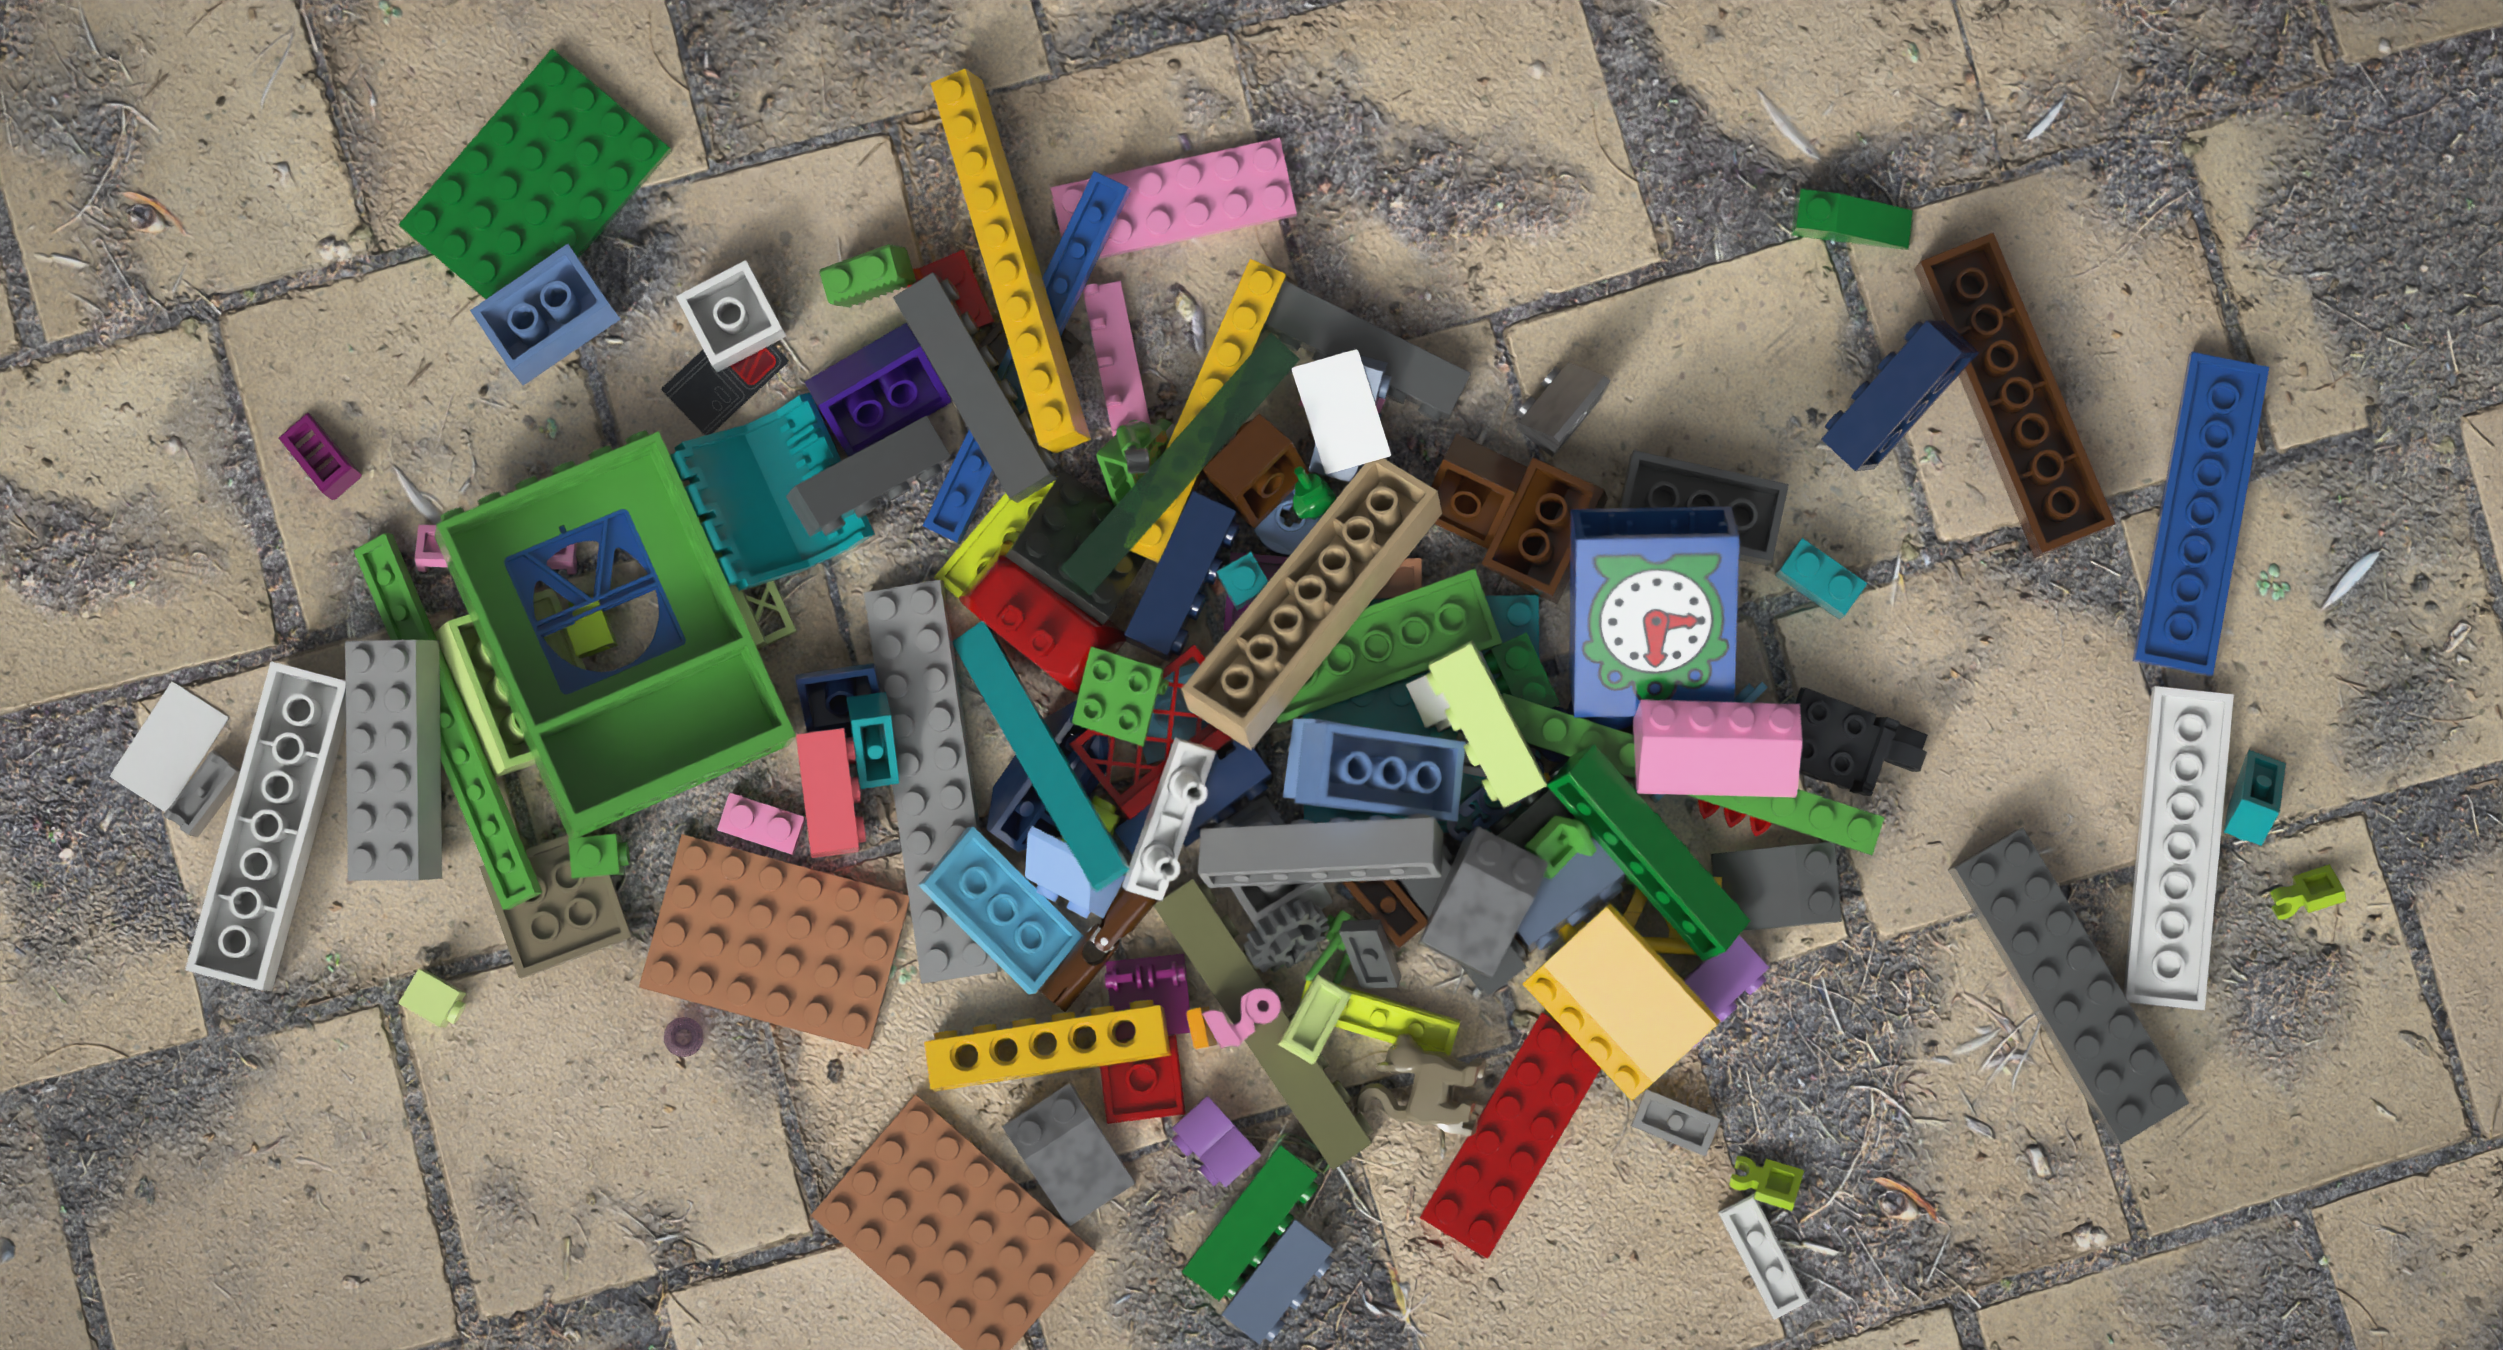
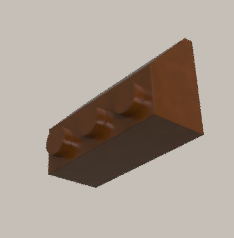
M1532 458L1481 564L1517 586L1558 604L1570 580L1571 509H1604L1608 501L1605 490L1536 458Z

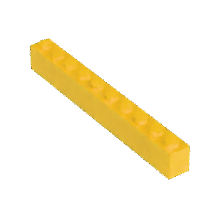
M965 68L931 82V87L1038 444L1056 454L1091 440L983 80Z

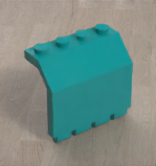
M810 392L798 395L778 410L748 424L683 441L674 447L676 452L670 455L681 481L689 480L690 485L686 486L685 490L697 517L705 516L707 520L702 522L701 526L714 554L721 552L723 555L717 561L728 586L736 584L739 591L803 572L853 549L875 535L867 515L858 518L854 513L843 519L846 524L837 531L827 536L824 535L823 531H820L810 537L786 498V495L797 484L841 461Z

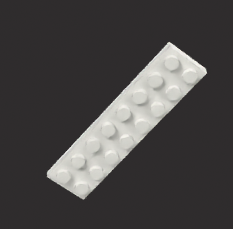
M2160 686L2152 687L2123 991L2129 1003L2205 1010L2233 694Z

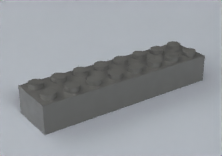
M2024 828L2014 830L1948 870L2113 1144H2123L2190 1104Z

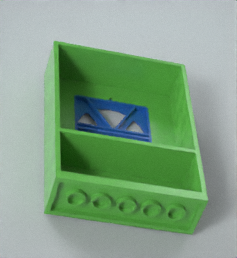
M647 430L633 434L625 439L626 445L612 450L610 445L597 449L588 455L590 460L579 465H575L574 461L563 463L551 470L552 476L538 481L537 476L527 478L515 485L516 491L501 496L500 492L491 493L477 501L478 507L464 512L462 507L450 510L441 515L442 521L436 524V542L570 841L786 748L796 737L659 431L651 435L648 434ZM588 541L598 542L599 548L593 598L548 567L547 561L558 551L569 545ZM620 548L636 559L647 572V575L610 590L614 550ZM542 581L575 606L537 621L533 606L536 582ZM651 591H656L659 616L655 635L648 648L638 659L619 669L596 672L576 667L557 655L543 638L575 624V621L599 610L604 612ZM599 600L600 606L573 616V611Z

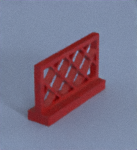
M1195 645L1189 647L1163 668V679L1174 671L1173 683H1168V686L1172 687L1170 710L1153 709V713L1169 715L1166 738L1146 737V741L1166 743L1164 760L1158 765L1140 764L1142 755L1141 745H1137L1135 763L1113 761L1115 737L1087 729L1069 743L1128 819H1132L1153 801L1170 754L1171 744L1175 740L1172 739L1174 715L1197 718L1195 735L1188 740L1190 742L1217 751L1232 739L1211 724L1201 729L1202 718L1194 713L1175 711L1177 687L1182 688L1185 685L1178 683L1180 666L1192 656L1199 665L1205 660V657ZM1093 735L1110 737L1107 760L1090 758L1081 745ZM1096 764L1107 765L1106 776ZM1112 765L1135 768L1133 785L1121 794L1110 783ZM1140 768L1150 769L1148 773L1139 779Z

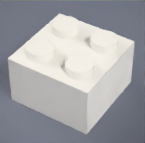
M746 260L676 296L704 352L717 373L787 337Z

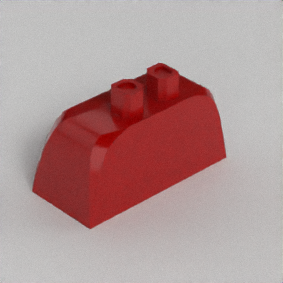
M1011 540L1004 541L958 599L973 614L1027 658L1078 696L1090 647L1116 654L1126 642L1125 632L1109 619L1104 625L1100 624L1008 559L1006 554L1014 542Z

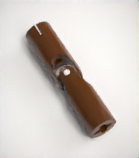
M1122 888L1114 898L1104 919H1101V924L1097 923L1089 928L1039 988V991L1066 1012L1116 952L1120 943L1118 939L1132 932L1158 900L1129 892ZM1088 940H1091L1097 949L1106 953L1095 962L1085 961L1082 955L1084 945Z

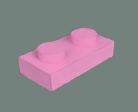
M729 793L717 830L794 855L806 817Z

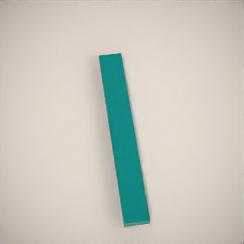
M981 621L953 641V646L1092 889L1099 892L1127 873L1130 868L993 630Z

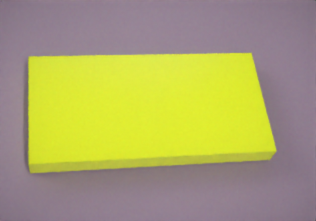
M1055 481L1019 503L1009 499L1005 493L934 576V579L944 581V587L959 598L1003 542L1007 540L1016 541Z

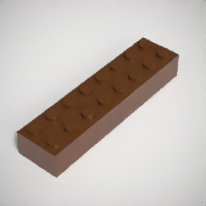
M1994 232L1920 261L1914 271L1934 319L1946 321L1979 352L1961 372L1959 378L2034 558L2107 530L2115 525L2114 518Z

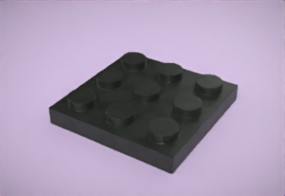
M1063 470L1006 554V557L1104 625L1147 558L1123 548L1134 519Z

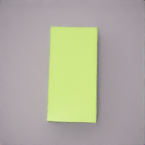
M1317 974L1309 985L1278 1045L1310 1064H1314L1352 994Z

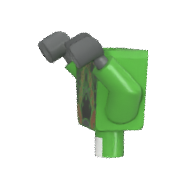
M1161 418L1155 425L1132 420L1127 424L1121 425L1117 428L1116 435L1096 454L1115 507L1135 514L1138 513L1174 432L1175 426L1169 420Z

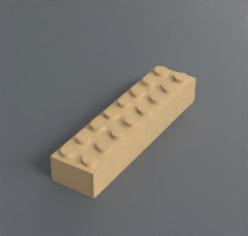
M1384 458L1365 463L1181 688L1188 710L1252 750L1441 516L1442 510L1438 491Z

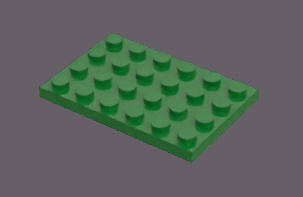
M551 49L398 226L486 300L567 244L579 259L672 150L560 54Z

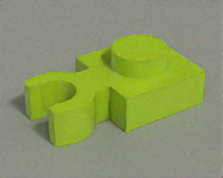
M1737 1156L1734 1168L1743 1170L1747 1175L1739 1176L1732 1174L1729 1182L1730 1187L1736 1190L1756 1189L1754 1200L1793 1211L1804 1174L1803 1169L1769 1159L1765 1160L1764 1167L1761 1168L1756 1166L1755 1162L1750 1158Z

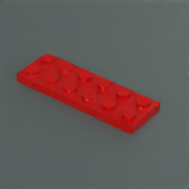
M1542 1012L1540 1013L1478 1117L1476 1133L1466 1137L1419 1216L1420 1219L1486 1259L1490 1257L1601 1070L1600 1066L1557 1021Z

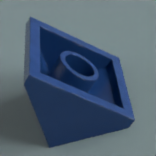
M875 663L795 674L807 733L843 728L845 734L851 733L847 697L881 693L878 669Z

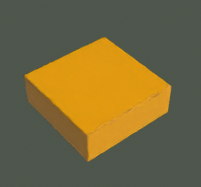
M1209 1006L1187 1010L1186 1013L1193 1046L1196 1049L1217 1045V1041L1202 1015L1203 1012L1210 1011Z

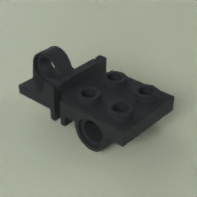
M1806 687L1800 688L1795 704H1800L1802 731L1799 774L1815 780L1829 782L1841 789H1850L1849 792L1872 796L1884 761L1911 772L1921 771L1927 754L1923 747L1928 734L1900 724L1899 721L1889 717H1876L1877 714Z

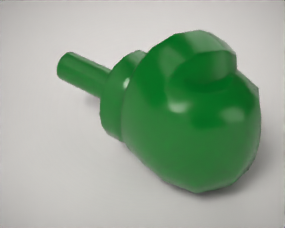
M1297 467L1294 473L1299 480L1295 484V494L1293 497L1294 511L1299 518L1318 519L1324 515L1337 498L1333 490L1322 478L1316 474L1307 475L1303 467Z

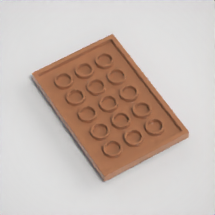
M681 834L639 988L870 1050L910 905L909 896Z
M917 1094L914 1095L810 1215L963 1350H1011L1096 1252Z

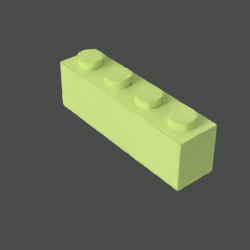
M1473 640L1429 663L1431 672L1426 674L1427 680L1436 696L1443 693L1450 706V708L1445 710L1446 716L1455 731L1462 729L1469 743L1463 745L1472 765L1474 767L1479 764L1482 766L1487 776L1486 779L1482 780V783L1492 802L1499 799L1504 808L1545 787L1547 780Z

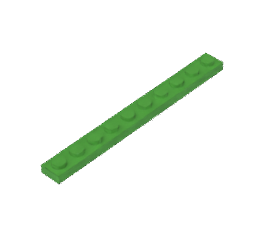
M384 533L353 550L390 640H437L393 534ZM439 646L441 762L502 909H511L543 892Z
M1503 693L1502 697L1528 744L1568 757L1595 744L1609 758L1610 763L1620 774L1636 778L1634 735ZM1797 789L1796 797L1688 795L1868 855H1873L1885 818Z

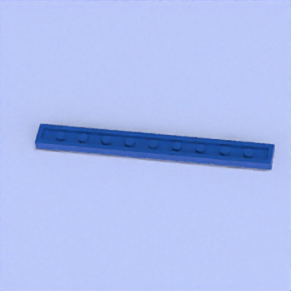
M1095 171L1042 277L1060 337L1131 192L1128 186ZM1009 347L998 368L997 374L1000 380L1007 378L1018 396V399L1013 402L1020 414L1025 412L1027 404ZM970 430L923 524V527L958 544H961L995 474Z

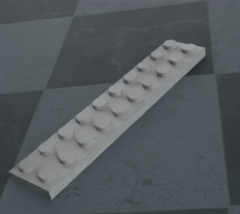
M935 580L865 592L864 597L874 663L878 669L880 690L887 694L892 719L900 783L893 784L892 787L921 984L1001 972V967L918 886L966 828L974 826L981 833L944 581Z

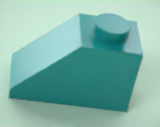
M2248 750L2227 808L2224 833L2262 846L2280 813L2286 763Z

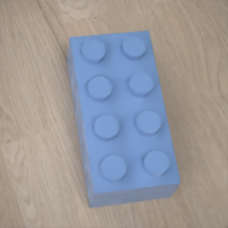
M1303 723L1295 803L1408 817L1412 814H1425L1431 818L1434 817L1436 821L1458 822L1465 755L1463 745L1466 742L1332 723Z

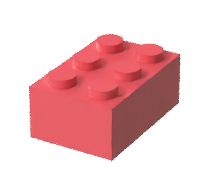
M844 728L796 734L811 858L859 852V843L866 842L863 816L855 817L854 804L861 803L858 776L850 777L849 765L856 764L853 737L845 738Z

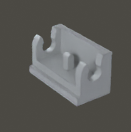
M212 750L163 816L178 824L180 829L187 835L199 837L236 788L240 769L215 750Z

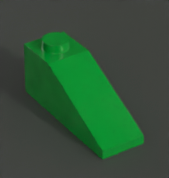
M1800 189L1795 197L1791 236L1908 250L1913 210L1840 193Z

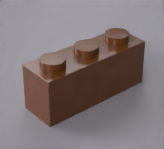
M1393 879L1341 882L1372 920H1381L1387 938L1397 950L1422 930L1428 922Z

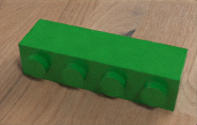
M1279 1145L1183 1268L1182 1273L1219 1302L1224 1295L1232 1299L1245 1282L1240 1277L1249 1263L1256 1268L1270 1250L1265 1245V1242L1272 1233L1275 1232L1281 1236L1295 1218L1289 1213L1298 1200L1305 1205L1317 1190L1319 1185L1314 1182V1179L1318 1174L1282 1145Z

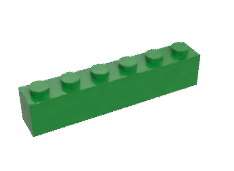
M1595 744L1572 755L1547 784L1574 817L1588 827L1591 836L1703 962L1726 952L1750 923V919L1742 912L1739 905L1727 895L1714 880L1712 874L1703 868L1689 852L1687 846L1672 833L1661 817L1649 807L1636 792L1634 786L1626 781L1610 763L1609 758Z

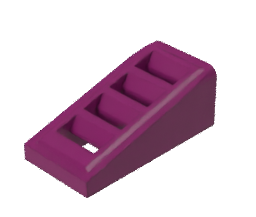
M306 413L279 437V440L319 490L331 500H336L362 477V474L310 413ZM310 431H313L315 435L300 448L295 445ZM323 443L324 446L311 458L307 459L306 456ZM331 456L334 457V459L330 463H328L323 469H321L320 471L317 470V468L320 465H322L327 459H329Z

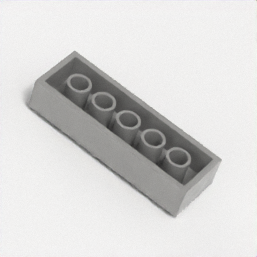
M439 640L345 641L348 881L442 879Z

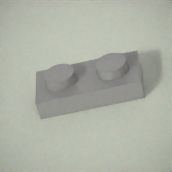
M1645 1089L1631 1126L1706 1156L1720 1119Z

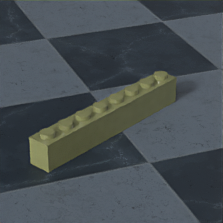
M1191 879L1153 906L1232 1023H1238L1241 1019V997L1254 989H1269L1279 997L1280 1003L1284 1001V998L1271 980L1266 984L1263 983L1256 972L1260 968H1255L1246 954L1247 950L1242 951L1234 940L1240 933L1227 914L1219 918L1211 906L1217 902V899L1205 882L1197 885L1194 879ZM1280 1008L1278 1016L1272 1022L1267 1024L1254 1023L1255 1032L1249 1035L1245 1042L1326 1162L1334 1170L1370 1146L1372 1142L1368 1136L1374 1133L1361 1112L1353 1116L1345 1104L1351 1100V1097L1339 1080L1333 1083L1330 1082L1323 1071L1329 1065L1321 1053L1316 1062L1310 1064L1278 1045L1294 1015L1293 1013L1286 1017Z

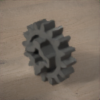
M1296 900L1292 907L1289 908L1285 903L1281 907L1268 912L1267 920L1255 923L1257 929L1247 934L1250 941L1244 943V947L1255 968L1259 967L1262 972L1267 971L1269 968L1273 972H1277L1282 965H1286L1287 969H1289L1292 965L1306 959L1305 954L1308 951H1316L1318 949L1316 946L1317 942L1326 939L1323 932L1329 929V925L1326 922L1328 919L1318 904L1314 905L1311 900L1307 901L1304 905L1301 900Z

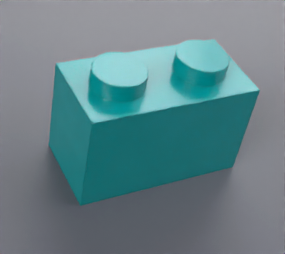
M1803 538L1795 545L1775 574L1779 579L1839 620L1847 614L1868 584Z
M886 692L847 697L851 735L854 741L856 757L855 766L860 789L900 784L892 719Z

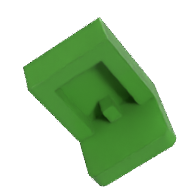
M1556 815L1525 846L1527 852L1549 862L1543 876L1552 879L1576 853L1591 857L1597 851L1590 838L1591 832L1584 823L1577 819L1571 820Z
M608 834L579 837L572 841L568 838L571 876L573 879L624 875V866L630 865L628 842H622L621 835Z

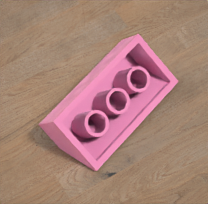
M1640 701L1633 719L1637 793L1796 797L1802 748L1800 704Z

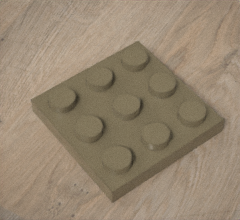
M592 831L581 837L597 836L596 831ZM568 834L525 850L543 893L511 909H502L485 865L480 866L519 979L633 938L611 875L572 878Z

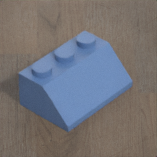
M568 244L470 310L510 371L523 386L620 320L618 314Z

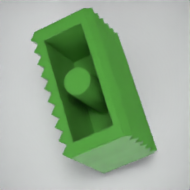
M888 244L821 268L819 272L828 303L851 308L852 305H858L859 302L865 303L866 300H872L873 297L886 296L887 292L900 291L901 287L907 288L908 285H913L916 282L906 248L893 246V244Z

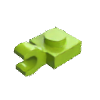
M2330 864L2292 876V886L2279 887L2270 892L2275 902L2272 910L2278 920L2290 918L2301 906H2304L2307 912L2311 913L2346 902L2345 890Z

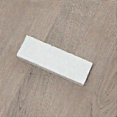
M1751 1194L1718 1211V1214L1770 1315L1775 1320L1809 1302V1299L1757 1200H1754L1755 1195Z

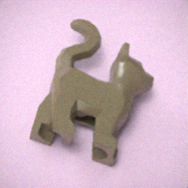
M1399 1034L1395 1043L1389 1048L1385 1061L1378 1063L1376 1070L1394 1074H1414V1083L1408 1104L1404 1106L1398 1105L1389 1089L1381 1084L1372 1083L1361 1088L1357 1095L1356 1104L1359 1111L1364 1113L1367 1112L1370 1102L1373 1099H1378L1388 1117L1399 1122L1411 1121L1422 1126L1432 1124L1448 1133L1472 1136L1476 1133L1479 1114L1473 1112L1476 1102L1466 1099L1461 1104L1454 1103L1452 1101L1454 1085L1474 1086L1476 1079L1483 1078L1485 1075L1487 1059L1476 1058L1468 1064L1455 1059L1445 1052L1424 1050L1414 1041L1410 1034Z

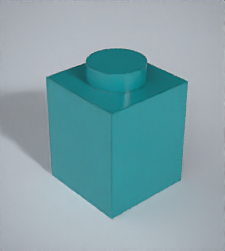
M1252 552L1217 571V577L1236 610L1253 602L1268 583Z

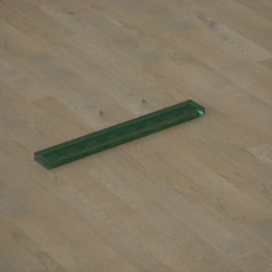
M1270 333L1149 468V472L1144 473L1061 566L1060 570L1088 596L1091 595L1300 359Z

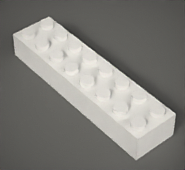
M270 662L187 961L186 971L259 990H273L346 725L345 680Z

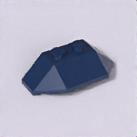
M1077 700L1044 718V721L1089 797L1099 781L1069 745V743L1087 730V728L1072 724ZM1093 735L1081 745L1090 758L1107 760L1108 736ZM1015 755L993 786L987 830L1014 850L1020 852L1027 849L1028 832L1031 826L1054 838L1061 836V833ZM1096 764L1105 775L1107 765Z

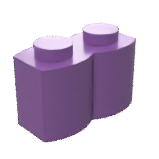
M1208 1096L1201 1100L1172 1127L1177 1134L1171 1140L1187 1157L1192 1152L1197 1155L1204 1163L1198 1170L1213 1186L1221 1182L1226 1188L1261 1156Z

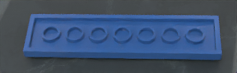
M2196 352L2189 354L2132 661L2206 676H2212L2214 673L2269 373V367Z

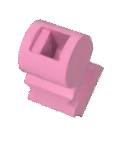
M1261 988L1254 989L1241 997V1019L1238 1023H1227L1224 1013L1215 1010L1203 1012L1202 1015L1221 1049L1227 1046L1238 1047L1249 1035L1255 1032L1254 1023L1267 1024L1272 1022L1278 1016L1281 1004L1279 997L1273 991Z

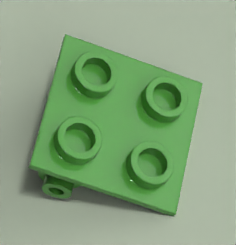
M1090 647L1072 724L1144 746L1156 697L1158 694L1164 695L1168 689L1169 682L1163 679L1162 675L1164 669L1102 649Z

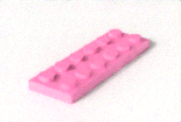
M1280 138L1106 175V177L1128 186L1131 192L1098 259L1297 216ZM1090 179L1050 187L1061 238Z

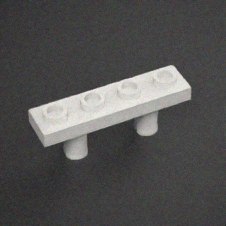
M1175 737L1130 862V870L1126 873L1122 885L1126 891L1162 901L1169 881L1174 880L1180 873V864L1177 859L1196 806L1201 805L1207 798V789L1204 784L1216 753L1212 748Z

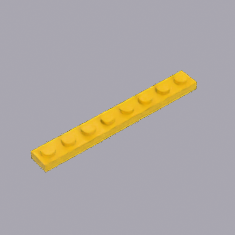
M1249 260L1123 548L1159 563L1285 281V273L1255 260Z

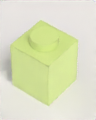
M418 969L400 999L399 1004L436 1026L446 1028L449 1022L455 1024L466 1007L462 1000L466 993L426 969Z

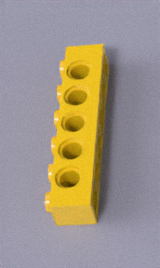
M1143 1000L1129 1003L1130 1010L1119 1012L1114 1011V1006H1104L1090 1009L1091 1016L1075 1018V1012H1065L1051 1015L1052 1022L1036 1024L1035 1018L1012 1021L1013 1028L997 1030L996 1024L973 1027V1034L958 1036L957 1030L934 1033V1040L924 1042L930 1089L937 1092L1170 1056L1164 1008L1161 1005L1154 1006L1153 1000ZM1123 1022H1132L1136 1029L1135 1037L1128 1043H1119L1115 1035L1117 1027ZM1084 1028H1092L1096 1033V1042L1089 1049H1080L1076 1042L1078 1033ZM1045 1034H1053L1057 1040V1047L1050 1055H1041L1037 1049L1038 1040ZM1006 1040H1014L1018 1047L1017 1055L1010 1061H1002L998 1055L999 1046ZM967 1046H974L978 1051V1060L973 1066L965 1068L959 1061L960 1052Z

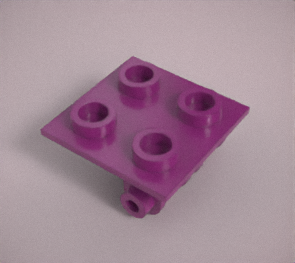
M1184 953L1108 961L1106 963L1105 984L1109 992L1110 1006H1114L1115 1012L1130 1010L1129 1003L1153 1000L1154 1006L1161 1005L1164 1008L1168 1035L1190 1033L1186 1015L1187 1010H1190ZM1123 1022L1116 1029V1039H1133L1136 1029L1132 1022Z

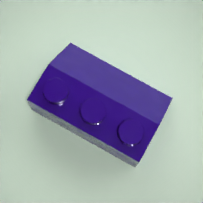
M907 323L804 382L848 457L913 422L931 415L952 402Z

